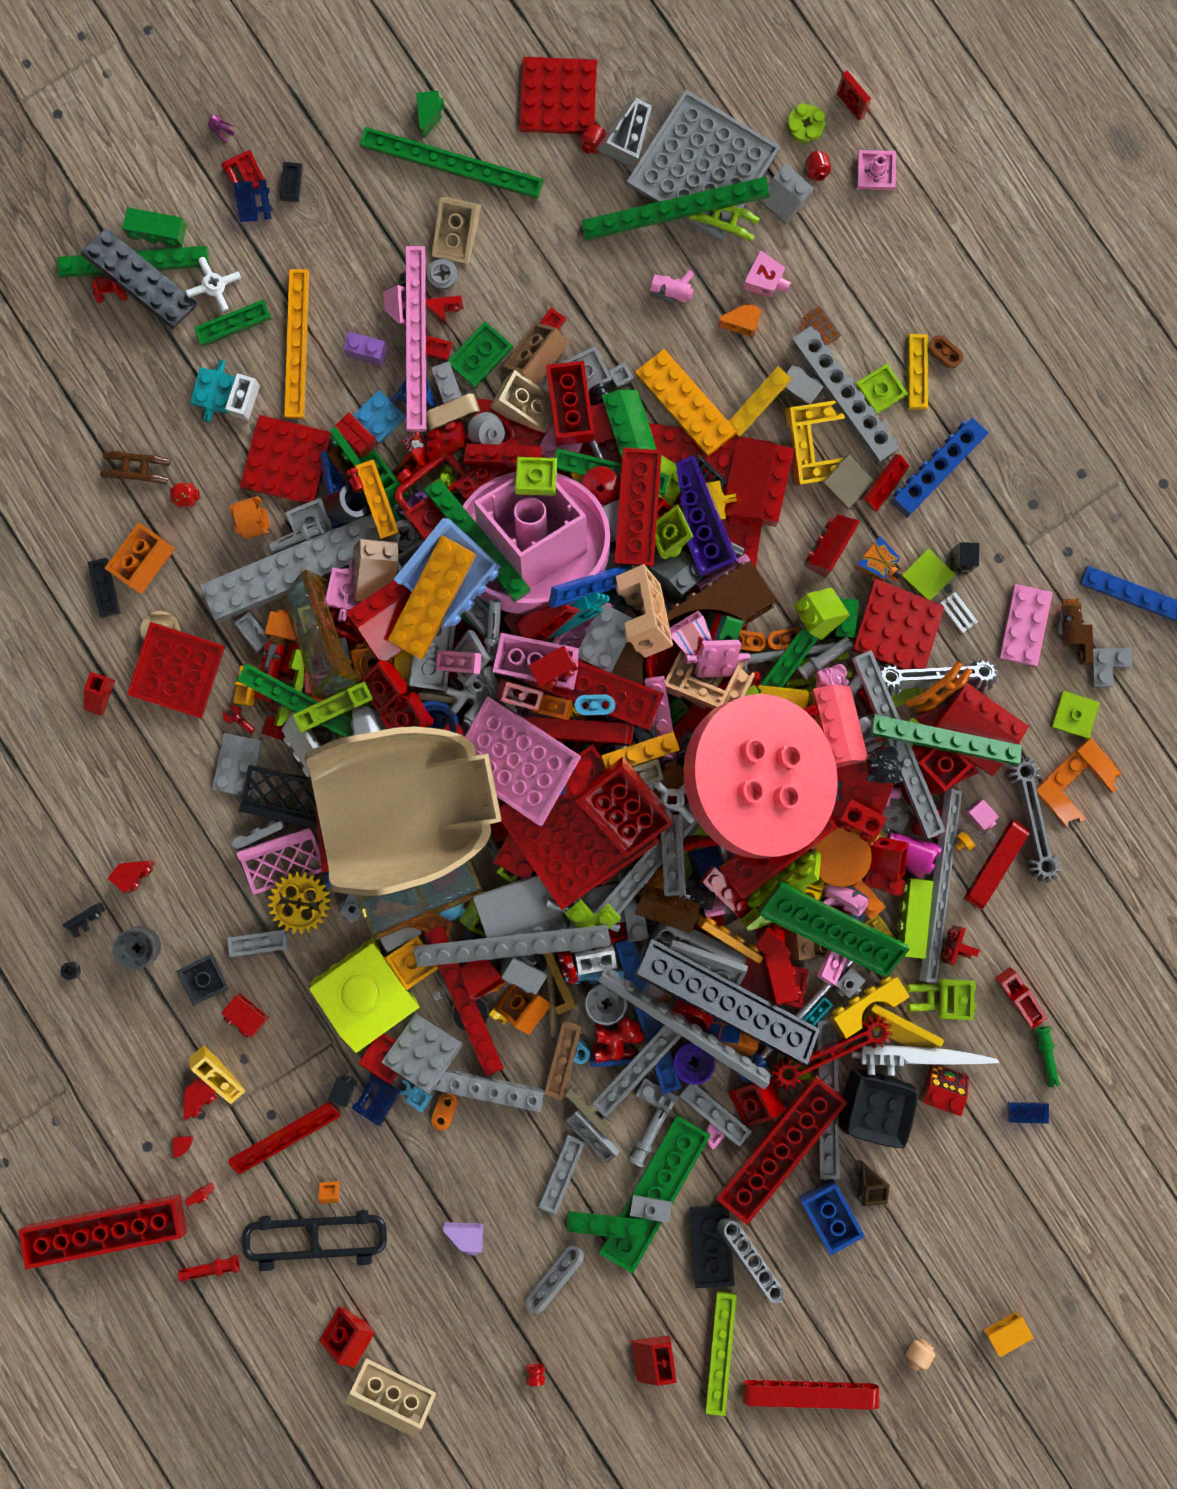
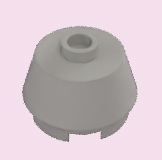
M480 413L474 416L468 424V435L472 444L500 445L504 439L505 431L502 421L493 413Z

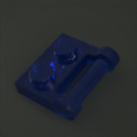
M371 1073L368 1078L370 1081L357 1103L355 1102L352 1106V1109L374 1124L381 1126L401 1091ZM375 1085L379 1086V1089L376 1092L374 1098L372 1099L370 1105L367 1109H365L363 1106L365 1105Z

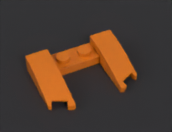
M1092 738L1086 739L1036 786L1039 800L1064 826H1068V821L1078 819L1079 822L1086 819L1062 791L1086 767L1111 793H1114L1116 787L1113 786L1116 777L1121 776L1113 762Z

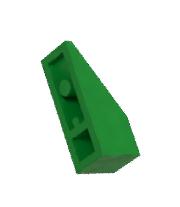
M374 449L359 460L361 463H365L374 459L388 501L393 507L397 504L395 492L400 483ZM405 491L403 493V499L408 497Z

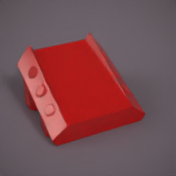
M414 692L407 696L398 697L393 706L385 708L379 715L386 729L399 727L428 728L434 721L420 700V696Z

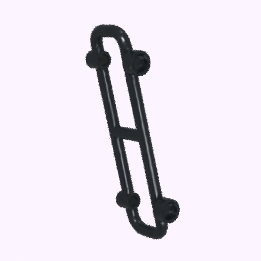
M368 1210L357 1211V1216L272 1221L271 1216H261L259 1221L249 1223L244 1228L242 1234L243 1254L250 1261L258 1262L259 1271L275 1269L274 1261L356 1256L357 1265L372 1264V1255L382 1252L387 1244L385 1221L378 1215H368ZM376 1223L379 1227V1243L375 1247L319 1250L318 1226ZM310 1226V1251L259 1254L251 1251L250 1233L253 1230Z

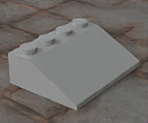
M538 875L473 896L487 938L568 929L563 913L545 907L547 899L556 901Z

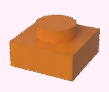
M320 1182L319 1204L339 1203L340 1182Z

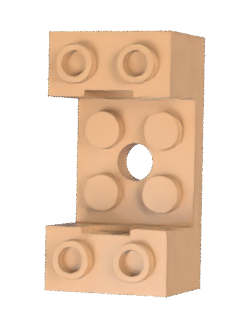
M644 564L617 575V585H615L617 593L620 596L622 595L627 605H631L635 611L642 609L644 613L642 616L625 622L626 631L624 636L627 642H631L636 652H640L644 658L672 647L673 643L661 584Z

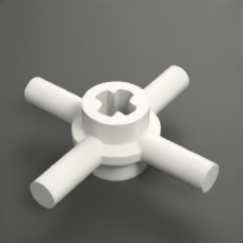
M205 257L199 258L198 262L205 276L202 280V285L185 291L187 297L190 298L205 292L210 296H215L222 312L228 311L229 308L222 293L225 289V284L241 279L240 273L235 272L221 277L211 272Z
M660 781L651 783L662 795L661 801L671 812L678 811L690 824L696 820L684 807V795L686 794L684 784L677 790L667 789ZM670 796H677L676 805L668 804Z

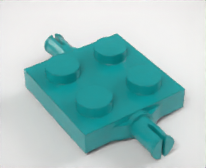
M218 360L216 370L199 368L190 403L205 410L202 421L210 423L212 413L220 412L229 415L225 408L236 376L224 372L225 360Z

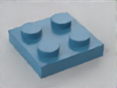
M380 390L353 415L376 438L379 444L406 419V416Z

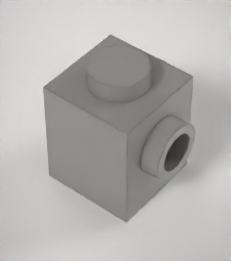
M348 894L347 899L343 898L340 903L339 909L341 911L339 914L343 915V919L347 922H359L370 900L360 895Z
M849 967L838 979L834 990L841 997L845 995L848 998H851V996L855 997L861 991L860 987L865 980Z

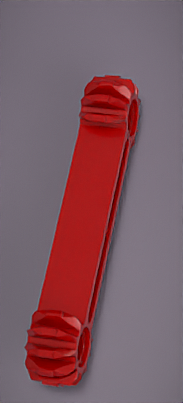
M874 1015L872 1020L870 1016H867L868 1023L862 1021V1025L865 1026L864 1029L854 1033L847 1039L843 1038L813 1052L809 1062L818 1057H821V1059L797 1070L801 1064L796 1061L791 1063V1059L786 1057L785 1062L781 1057L778 1058L780 1064L778 1065L775 1062L772 1064L777 1069L770 1070V1073L775 1075L771 1080L777 1082L776 1086L778 1088L783 1085L784 1090L788 1091L790 1085L794 1090L796 1089L795 1082L798 1084L802 1083L798 1079L799 1076L871 1042L873 1049H876L878 1044L883 1048L884 1040L888 1043L890 1042L887 1035H893V1032L887 1030L891 1027V1024H885L886 1018L884 1017L879 1020V1016ZM874 1027H879V1035L873 1037L871 1030ZM865 1036L864 1039L859 1040L845 1048H842L843 1045H846L860 1037ZM785 1069L792 1070L789 1078H783L782 1076Z

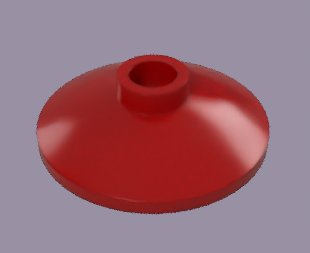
M594 467L583 478L582 485L597 498L600 504L612 502L620 492V479L608 467ZM602 485L604 489L599 490L597 486Z

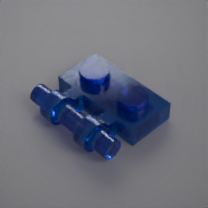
M258 180L259 188L256 189L253 187V181L233 183L240 223L259 221L258 213L261 212L264 214V220L272 219V205L269 204L268 194L270 192L269 188H267L266 180ZM255 195H261L262 206H256Z

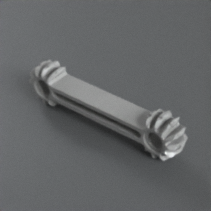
M979 659L977 662L973 661L967 666L973 671L967 683L971 686L973 685L976 690L979 688L982 692L987 689L990 690L998 682L997 676L999 671L994 669L995 664H989V660L983 662L982 659ZM888 663L885 667L881 665L879 669L890 696H893L894 694H900L901 689L930 688L943 678L952 667L897 670L896 665L891 667ZM961 667V669L958 672L959 674L952 681V683H954V681L957 680L960 675H962L966 667Z
M1021 756L1020 765L1007 766V769L1011 770L1007 777H1013L1010 781L1011 784L1016 782L1018 784L1027 828L1030 830L1029 837L1034 860L1028 861L1029 864H1032L1028 871H1034L1031 877H1038V882L1045 880L1046 883H1050L1051 878L1055 880L1058 878L1056 873L1062 872L1061 869L1057 868V866L1062 865V862H1056L1058 855L1051 856L1034 781V778L1039 779L1041 777L1039 774H1036V771H1040L1041 768L1034 767L1037 764L1036 760L1031 762V757L1027 756L1024 759ZM1022 767L1026 768L1027 770L1026 777H1023L1020 774V769ZM1044 861L1048 864V869L1045 872L1041 868Z

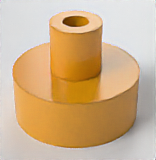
M962 831L956 836L958 843L954 847L957 851L963 848L970 851L975 847V844L965 832Z

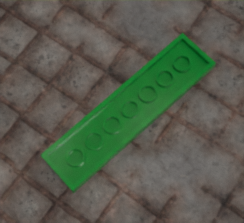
M781 881L778 882L757 910L758 915L886 978L910 950L907 944Z
M676 1114L619 1216L639 1218L630 1216L633 1195L671 1201L673 1204L711 1135ZM646 1219L645 1240L607 1237L599 1254L627 1271L634 1273L662 1222Z

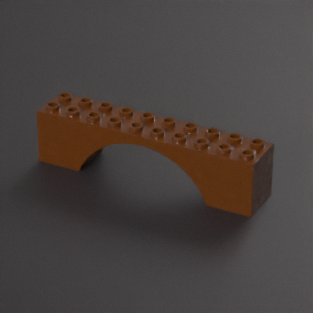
M744 561L735 567L736 570L730 574L729 572L722 574L716 583L710 582L706 584L700 593L689 595L686 598L687 601L681 605L676 603L670 607V611L667 613L669 628L697 611L703 617H709L710 612L742 620L744 621L742 627L773 609L776 598L751 561L747 563ZM627 642L612 674L643 685V671L646 658L640 652H636L631 642Z

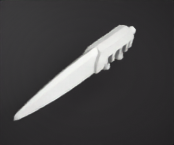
M865 1045L861 1047V1051L851 1052V1058L860 1059V1065H867V1075H875V1065H887V1075L895 1076V1066H904V1063L934 1065L999 1063L997 1059L928 1047L884 1046L882 1048L877 1045V1048L873 1049L872 1045Z

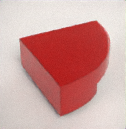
M194 1135L173 1137L174 1158L182 1156L189 1150L193 1143Z

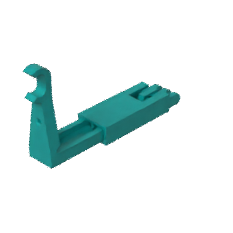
M593 592L570 604L569 606L578 608L579 612L547 639L553 636L559 637L602 613L601 606L609 602V596Z

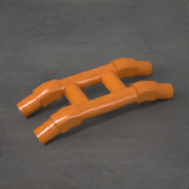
M956 661L945 676L929 689L914 698L906 700V706L917 705L915 709L918 714L934 710L938 704L958 689H961L967 683L973 671L966 667L962 675L952 683L963 666L961 662ZM942 687L947 688L939 695L936 694Z

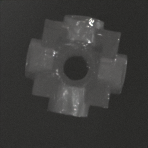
M896 805L892 807L887 806L882 814L887 820L881 830L887 833L902 834L910 817L902 813L903 809Z

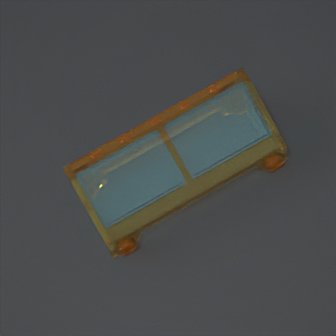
M306 569L299 574L282 598L285 604L284 609L288 614L298 648L302 655L303 664L311 686L310 691L313 696L325 700L361 680L362 677L359 670L354 671L350 667L351 660L345 658L325 598L329 580Z
M469 859L448 874L428 883L385 895H355L375 941L471 900L473 896L482 894L483 891Z

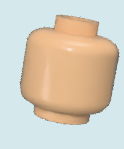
M923 1339L914 1340L905 1354L909 1360L908 1365L916 1371L919 1369L927 1370L935 1358L934 1347Z

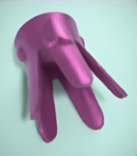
M217 115L208 118V127L215 131L218 137L225 143H227V139L220 129L232 136L235 135L225 124L231 127L235 126L222 121Z

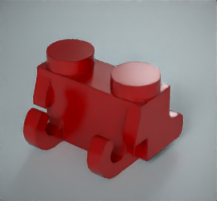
M96 277L92 280L93 295L97 304L105 301V297H102V294L115 292L116 295H119V299L128 300L126 291L110 278Z

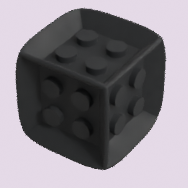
M852 1069L843 1094L848 1104L839 1113V1128L843 1133L867 1142L904 1149L910 1137L916 1113L918 1089L910 1083H905L890 1076L878 1073L867 1075L866 1070Z

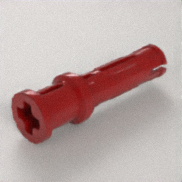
M235 1254L231 1258H217L214 1262L179 1269L178 1279L180 1282L210 1275L220 1277L224 1273H238L240 1270L239 1258Z

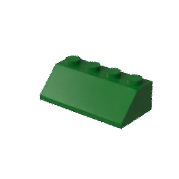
M617 390L602 395V403L621 464L623 448L657 450L638 390Z

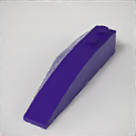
M694 455L677 462L676 468L683 515L693 535V538L687 544L700 576L723 572L737 566L740 563Z

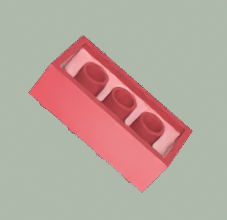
M829 685L813 689L812 699L818 708V723L831 746L836 768L866 762L867 752L851 687Z

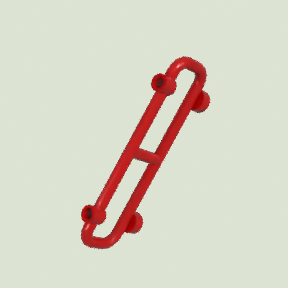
M495 414L500 418L503 427L509 433V438L500 445H508L516 440V431L504 416ZM468 432L464 434V444L469 441ZM454 450L430 461L415 474L405 469L396 477L401 485L396 489L395 500L404 512L409 510L411 507L403 499L404 491L445 459L460 475L458 479L447 487L451 493L456 490V484L481 465H474L466 472L452 455L457 451Z

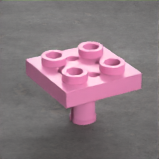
M859 150L857 159V189L894 191L896 184V151Z

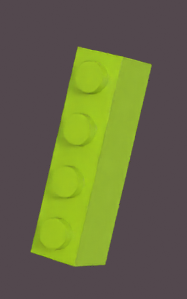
M904 878L903 896L899 904L901 916L897 924L898 940L907 944L910 949L905 957L926 959L933 881Z

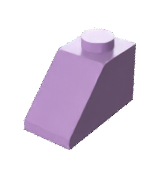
M444 1223L443 1232L461 1252H466L467 1255H477L482 1252L484 1224Z

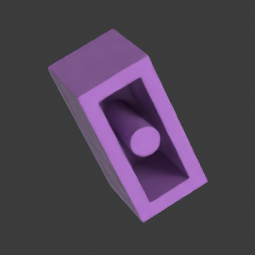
M348 331L343 350L347 357L383 366L388 348L385 341Z

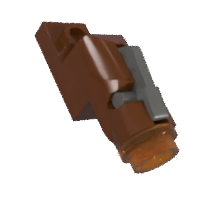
M1064 599L1059 614L1057 633L1062 636L1064 646H1079L1077 659L1080 660V665L1094 663L1092 625H1082L1084 620L1079 599Z

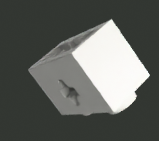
M612 943L607 947L574 952L578 975L603 971L605 967L608 969L617 968Z

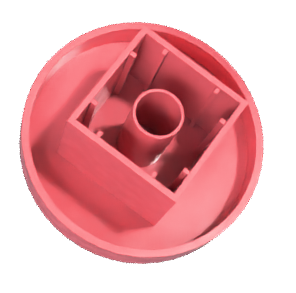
M754 694L722 704L711 711L696 727L685 754L684 785L690 808L703 830L716 843L732 853L759 859L791 854L811 843L824 829L832 814L838 785L837 768L831 746L816 721L798 705L784 698L766 694Z

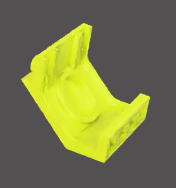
M374 938L364 942L355 951L347 954L345 958L333 964L327 971L316 976L310 982L311 987L309 990L339 1036L355 1053L420 1008L416 997L412 992L409 993L404 988L383 957Z

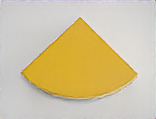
M495 1007L489 1013L490 1017L500 1021L501 1024H506L508 1021Z

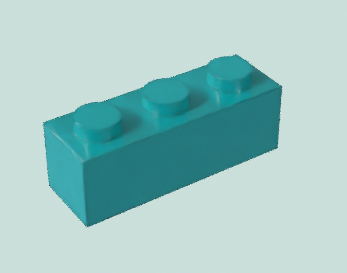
M823 996L802 1020L815 1026L833 1004Z

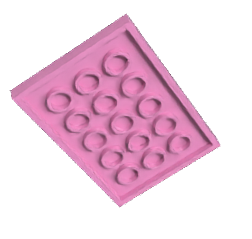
M487 696L465 736L474 745L476 755L489 754L497 797L540 826L545 822L582 757L489 696Z

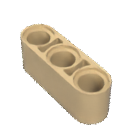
M467 394L426 411V422L429 430L442 428L449 422H455L460 419L462 422L466 421L480 412L475 395Z

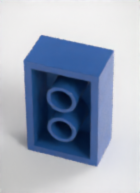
M833 1179L799 1196L830 1256L865 1237Z

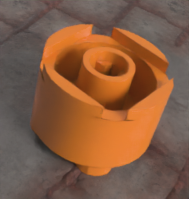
M258 496L235 502L229 507L236 522L234 523V530L236 534H241L244 539L269 533L267 530L270 529L269 517L266 509L261 508L260 504L263 502Z

